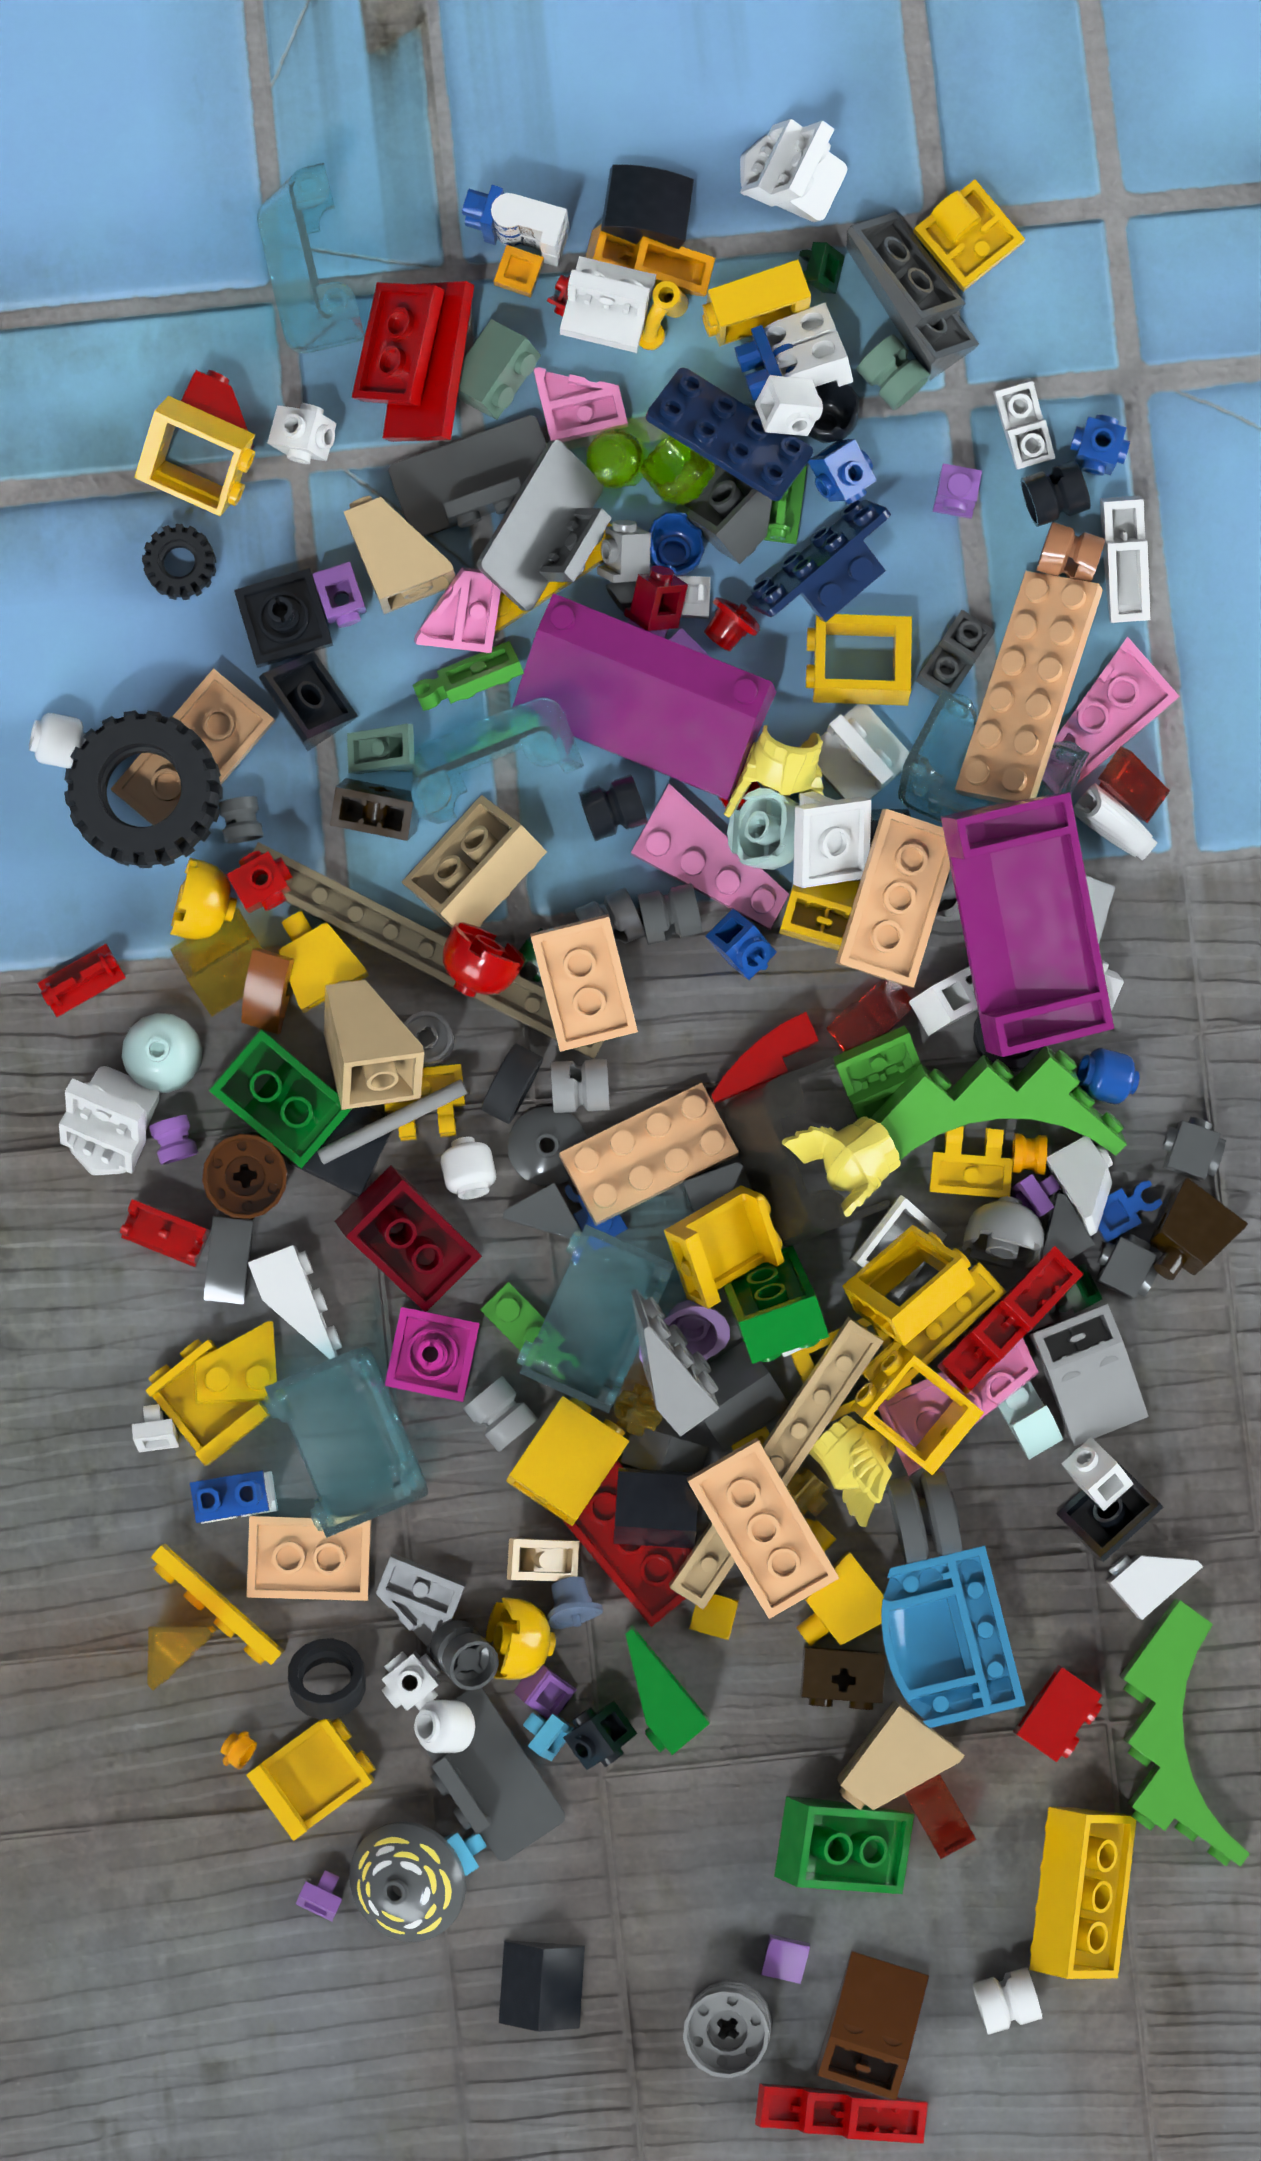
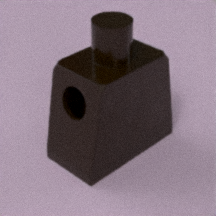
M1187 1177L1172 1192L1151 1236V1244L1163 1253L1155 1263L1154 1269L1168 1280H1174L1182 1268L1190 1274L1196 1275L1238 1236L1248 1223Z

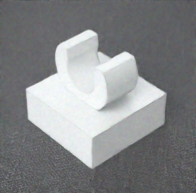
M679 576V579L688 584L681 618L709 619L711 577Z
M160 1405L143 1406L145 1422L132 1424L133 1441L139 1453L179 1447L178 1432L173 1420H164L163 1412L160 1411Z

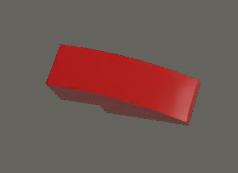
M807 1012L782 1023L761 1037L744 1052L723 1076L711 1094L710 1098L715 1105L786 1075L788 1069L783 1058L816 1045L819 1041Z

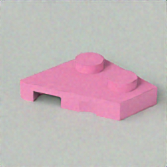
M534 368V376L550 441L560 440L561 442H566L628 427L619 385L602 381L595 383L576 375L570 374L568 377L547 372L545 368Z
M461 567L415 634L414 642L417 645L492 653L501 590L479 569Z

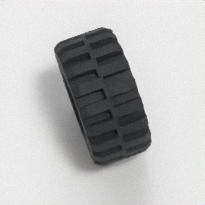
M136 710L124 712V717L118 719L111 716L102 721L103 726L98 730L94 731L91 728L83 736L86 741L81 748L75 747L70 756L73 759L71 768H66L64 778L68 783V791H65L64 795L66 805L69 806L71 811L69 816L74 826L81 832L82 837L104 856L115 860L117 863L129 866V864L136 865L139 868H152L153 865L157 864L167 866L175 863L174 859L182 855L187 857L196 851L193 847L200 840L205 842L211 834L209 828L213 821L217 822L220 814L218 809L219 800L223 799V787L220 785L219 777L221 774L218 765L201 738L178 719L172 716L168 718L162 716L160 712L148 710L146 714H138ZM139 753H153L167 759L177 770L181 781V796L173 812L163 821L148 827H137L120 820L110 808L107 799L108 781L115 768L128 757Z

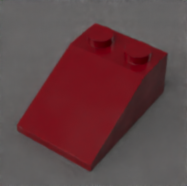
M392 1165L334 1221L345 1237L424 1312H427L482 1257L450 1222Z

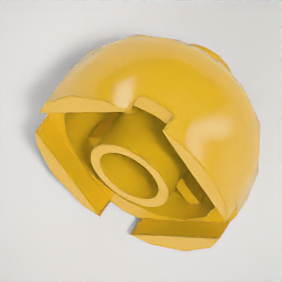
M189 858L184 872L187 875L185 881L180 886L170 935L184 939L200 940L209 938L217 933L224 920L232 922L237 898L230 897L231 883L221 869L208 862Z
M503 1597L501 1598L503 1603L496 1602L493 1606L485 1637L489 1643L493 1641V1647L498 1654L499 1666L493 1678L504 1680L523 1679L534 1675L543 1666L547 1656H552L556 1637L554 1632H550L548 1619L538 1607L531 1602L521 1599Z

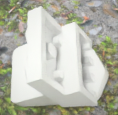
M792 119L772 125L768 135L762 137L741 155L740 178L742 189L740 193L771 207L778 206L812 222L823 220L847 173L846 164L829 152L831 145L828 142L834 128L824 121L802 127Z
M107 1066L98 1068L90 1082L82 1083L72 1078L65 1090L66 1112L59 1123L60 1144L69 1147L75 1158L92 1175L121 1174L125 1172L132 1174L146 1143V1130L159 1102V1090H149L137 1084L129 1075Z

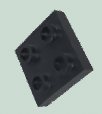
M310 568L234 590L257 668L333 646Z

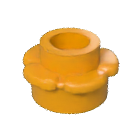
M243 1731L239 1734L233 1732L225 1740L220 1751L225 1755L223 1758L225 1766L231 1764L239 1770L249 1762L257 1748V1742L250 1738L249 1732Z

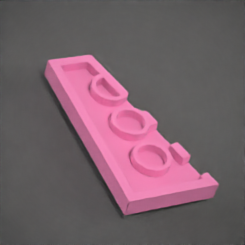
M1129 637L1125 639L1055 738L1042 778L1043 785L1052 795L1069 792L1180 697Z
M668 784L633 847L631 855L684 884L692 883L693 888L731 910L734 908L742 916L770 930L788 899L789 893L763 869L753 868L738 861L740 860L738 855L732 853L729 848L728 837L672 785Z
M1022 1338L967 1394L959 1389L943 1372L938 1373V1375L984 1412L975 1423L977 1424L1035 1377L1039 1371ZM926 1379L898 1392L889 1401L884 1400L878 1407L883 1421L916 1447L954 1400ZM895 1445L908 1476L911 1477L922 1467Z

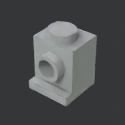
M613 521V526L606 527L605 539L601 544V555L605 563L604 566H597V574L612 583L637 581L638 574L650 573L651 533L638 527L635 521Z

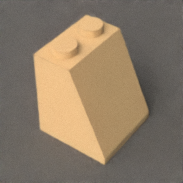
M366 496L349 504L350 509L344 511V515L384 614L448 588L455 578L451 562L382 497L373 500L371 496Z
M366 980L341 981L336 984L326 985L324 1037L341 1110L421 1099L424 1062L423 1045Z
M894 1700L838 1775L837 1780L840 1786H842L839 1792L843 1798L859 1810L864 1805L875 1810L960 1763L965 1755L956 1746L932 1728L929 1729L920 1719Z

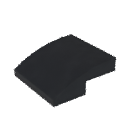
M612 165L609 171L601 231L637 244L645 236L680 249L686 241L694 179L653 167Z
M369 1106L353 1108L319 1149L387 1115ZM393 1131L326 1164L322 1163L317 1151L302 1169L290 1159L288 1163L359 1197L373 1174L378 1159Z

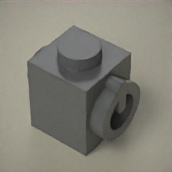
M1190 1117L1189 1122L1182 1120L1177 1123L1176 1128L1169 1127L1162 1149L1168 1151L1162 1168L1199 1181L1206 1179L1207 1175L1214 1177L1224 1153L1226 1140L1220 1138L1221 1133L1211 1130L1213 1124L1196 1117Z
M1129 1234L1127 1240L1122 1237L1116 1238L1114 1244L1111 1242L1105 1244L1097 1263L1103 1266L1095 1281L1129 1299H1135L1137 1294L1145 1297L1158 1274L1154 1269V1265L1158 1261L1155 1259L1157 1255L1148 1251L1151 1244L1134 1235Z

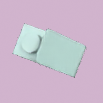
M1030 1381L998 1406L999 1411L1028 1460L1063 1440L1048 1406L1043 1404Z

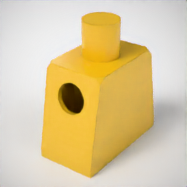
M302 911L291 915L281 922L292 942L283 946L278 951L280 955L295 959L289 981L303 1013L325 1002L326 985L336 984L341 981H360L370 976L363 964L327 922L312 929Z
M849 1551L833 1566L839 1579L805 1598V1601L814 1613L800 1623L796 1629L810 1647L828 1632L842 1645L881 1624V1608L884 1595Z

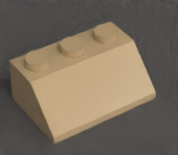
M481 795L401 883L451 928L455 924L458 926L460 922L481 927L485 919L509 896L510 892L528 872L535 868L547 851L519 822Z

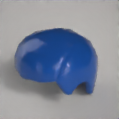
M666 512L655 519L648 531L651 533V565L670 568L674 571L676 577L687 575L699 565L705 551L701 529L695 527L688 520L687 515L682 512Z

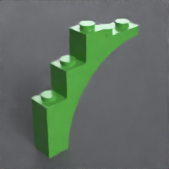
M1044 1046L1014 1079H1012L1015 1076L1014 1073L1002 1061L996 1059L993 1063L983 1054L951 1089L952 1083L942 1072L936 1068L930 1072L921 1064L870 1118L881 1123L886 1128L899 1153V1160H902L913 1149L939 1134L970 1123L995 1119H1032L1063 1126L1091 1138L1115 1156L1127 1145L1121 1132L1124 1126L1111 1113L1100 1114L1092 1107L1095 1101L1082 1088L1077 1086L1080 1082L1074 1070L1077 1067L1076 1063L1062 1050H1058L1055 1054L1047 1046Z
M1175 1598L1119 1675L1121 1679L1127 1682L1123 1688L1124 1691L1142 1704L1146 1698L1151 1700L1123 1739L1131 1745L1127 1752L1129 1755L1146 1767L1151 1761L1155 1763L1154 1767L1128 1801V1804L1135 1809L1131 1817L1150 1831H1152L1155 1825L1166 1831L1175 1818L1178 1822L1174 1828L1194 1842L1198 1836L1211 1845L1207 1850L1210 1855L1225 1866L1232 1860L1241 1867L1250 1853L1223 1829L1206 1806L1193 1779L1184 1745L1183 1707L1186 1684L1197 1651L1213 1624L1181 1600Z

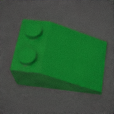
M260 1028L208 1088L209 1092L301 1169L352 1110H341L338 1094Z
M793 1246L781 1249L784 1258L783 1264L775 1266L764 1262L723 1286L752 1364L759 1361H773L780 1357L782 1353L796 1348L812 1347L820 1340L829 1337L816 1294Z
M631 1624L625 1629V1635L645 1722L648 1726L645 1730V1735L660 1753L666 1748L673 1755L710 1724L709 1717Z
M786 1796L774 1877L800 1888L903 1894L914 1814L885 1808L872 1810L865 1805L859 1810L851 1803Z

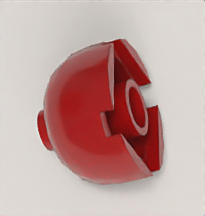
M460 922L458 926L454 925L443 949V964L448 975L456 981L454 988L469 997H475L477 993L483 995L501 993L512 984L526 960L523 954L508 942L505 948L495 942V934L464 922Z

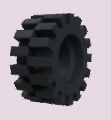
M176 524L175 528H170L169 525L162 527L164 531L159 534L157 532L152 534V541L145 544L144 549L146 552L145 555H142L145 575L157 592L161 595H168L169 599L176 600L177 597H182L183 600H188L190 595L195 594L199 596L202 594L201 590L205 586L207 588L212 583L210 579L216 573V557L210 543L194 527L189 526V528H185L183 524ZM175 548H185L194 555V567L185 576L176 577L165 570V557Z

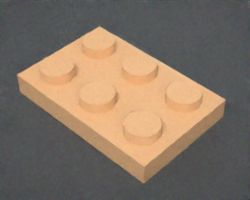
M608 914L530 934L560 1052L638 1032Z
M249 1516L247 1597L368 1601L371 1519Z

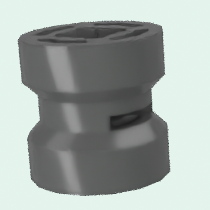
M256 796L237 797L219 802L220 816L225 819L226 823L223 829L225 843H242L264 837L262 824L256 819V813L259 810Z

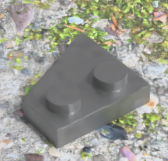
M392 1553L376 1594L388 1608H392L398 1614L399 1620L409 1631L412 1630L427 1646L426 1650L430 1653L432 1636L439 1627L452 1621L467 1583Z

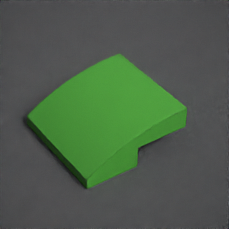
M905 1025L832 1057L857 1120L861 1117H868L870 1119L921 1065L912 1038Z

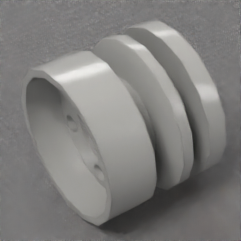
M724 1980L710 1984L696 1996L685 2019L683 2040L688 2056L699 2069L715 2077L733 2078L746 2074L759 2064L768 2047L772 2027V2017L768 2003L756 1989L744 1982ZM721 2018L725 2021H729L731 2018L736 2019L735 2029L737 2032L732 2029L727 2033L721 2030L723 2024Z

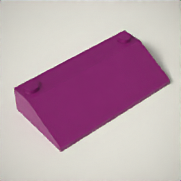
M553 593L536 631L511 711L729 801L747 761L752 744L758 736L775 697L776 690L773 683L769 680Z
M1070 792L979 807L941 816L986 1052L1005 1057L1114 1029Z

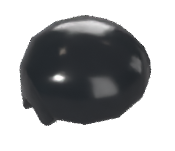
M836 380L815 387L818 396L822 400L823 409L820 418L816 420L808 436L821 443H831L845 439L853 432L857 425L860 398L853 387L847 384L838 387Z

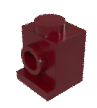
M652 566L650 573L638 574L631 607L625 608L624 616L646 631L676 629L679 627L688 584L676 577L672 569L664 566Z

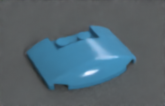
M977 1547L890 1568L887 1576L890 1580L882 1599L881 1625L885 1653L890 1670L902 1696L908 1705L925 1720L923 1723L930 1729L1025 1706L986 1547Z

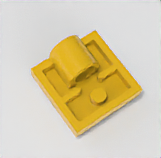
M976 179L962 190L954 191L934 208L931 215L918 224L913 231L963 292L1025 241L1022 234Z

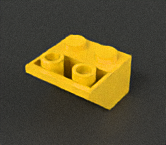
M846 881L807 888L793 885L779 934L839 951L860 881Z

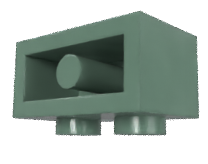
M491 319L463 359L458 397L464 403L498 420L504 409L513 401L515 393L526 377L533 372L541 354L525 336Z

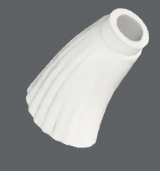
M1096 783L1087 789L1073 807L1074 815L1112 844L1134 857L1137 856L1142 861L1158 843L1132 813Z

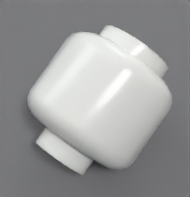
M46 713L41 721H34L29 751L35 752V758L40 763L71 768L73 759L70 756L75 747L81 748L86 741L83 737L85 733H83L82 722L75 717Z
M462 1137L452 1141L451 1147L441 1155L440 1162L445 1186L451 1193L458 1194L460 1199H474L486 1195L489 1192V1187L496 1181V1170L490 1147L485 1143L475 1142L473 1137Z
M433 1700L427 1702L420 1709L415 1719L414 1730L420 1744L427 1751L433 1753H458L464 1751L470 1745L474 1737L475 1720L471 1709L464 1702L457 1700Z

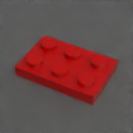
M376 283L352 398L361 402L410 406L420 405L444 297V289L435 285Z

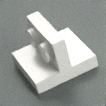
M579 256L576 270L571 271L568 282V300L560 326V335L637 353L656 282V274Z
M857 704L846 715L842 716L840 714L829 724L827 731L820 736L823 743L818 765L824 779L842 799L861 796L872 799L915 761L913 755L867 704Z
M816 792L800 793V805L795 806L793 885L807 888L861 879L870 851L871 799L861 796L834 800Z

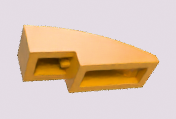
M602 224L592 230L586 258L656 274L655 286L662 281H671L684 294L706 296L715 257L682 246L680 249H676L645 236L637 244L601 231Z

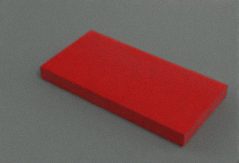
M467 281L421 284L435 285L445 290L419 406L387 404L383 439L390 442L451 440L474 291L473 284Z
M617 1460L574 1525L571 1526L565 1521L563 1522L647 1623L653 1627L686 1599L669 1587V1583L692 1549L613 1544L618 1468H624Z

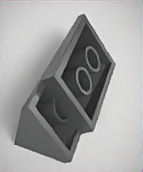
M897 212L850 226L847 230L846 249L914 357L931 374L930 381L979 345L978 341L956 314L966 303Z

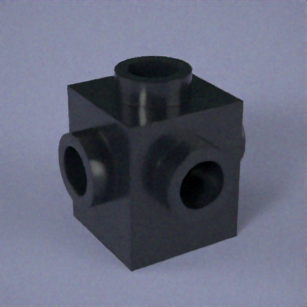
M612 1701L597 1712L592 1707H589L572 1720L575 1728L563 1738L572 1749L574 1755L585 1769L588 1770L599 1762L604 1767H607L624 1754L621 1747L638 1733L615 1701Z

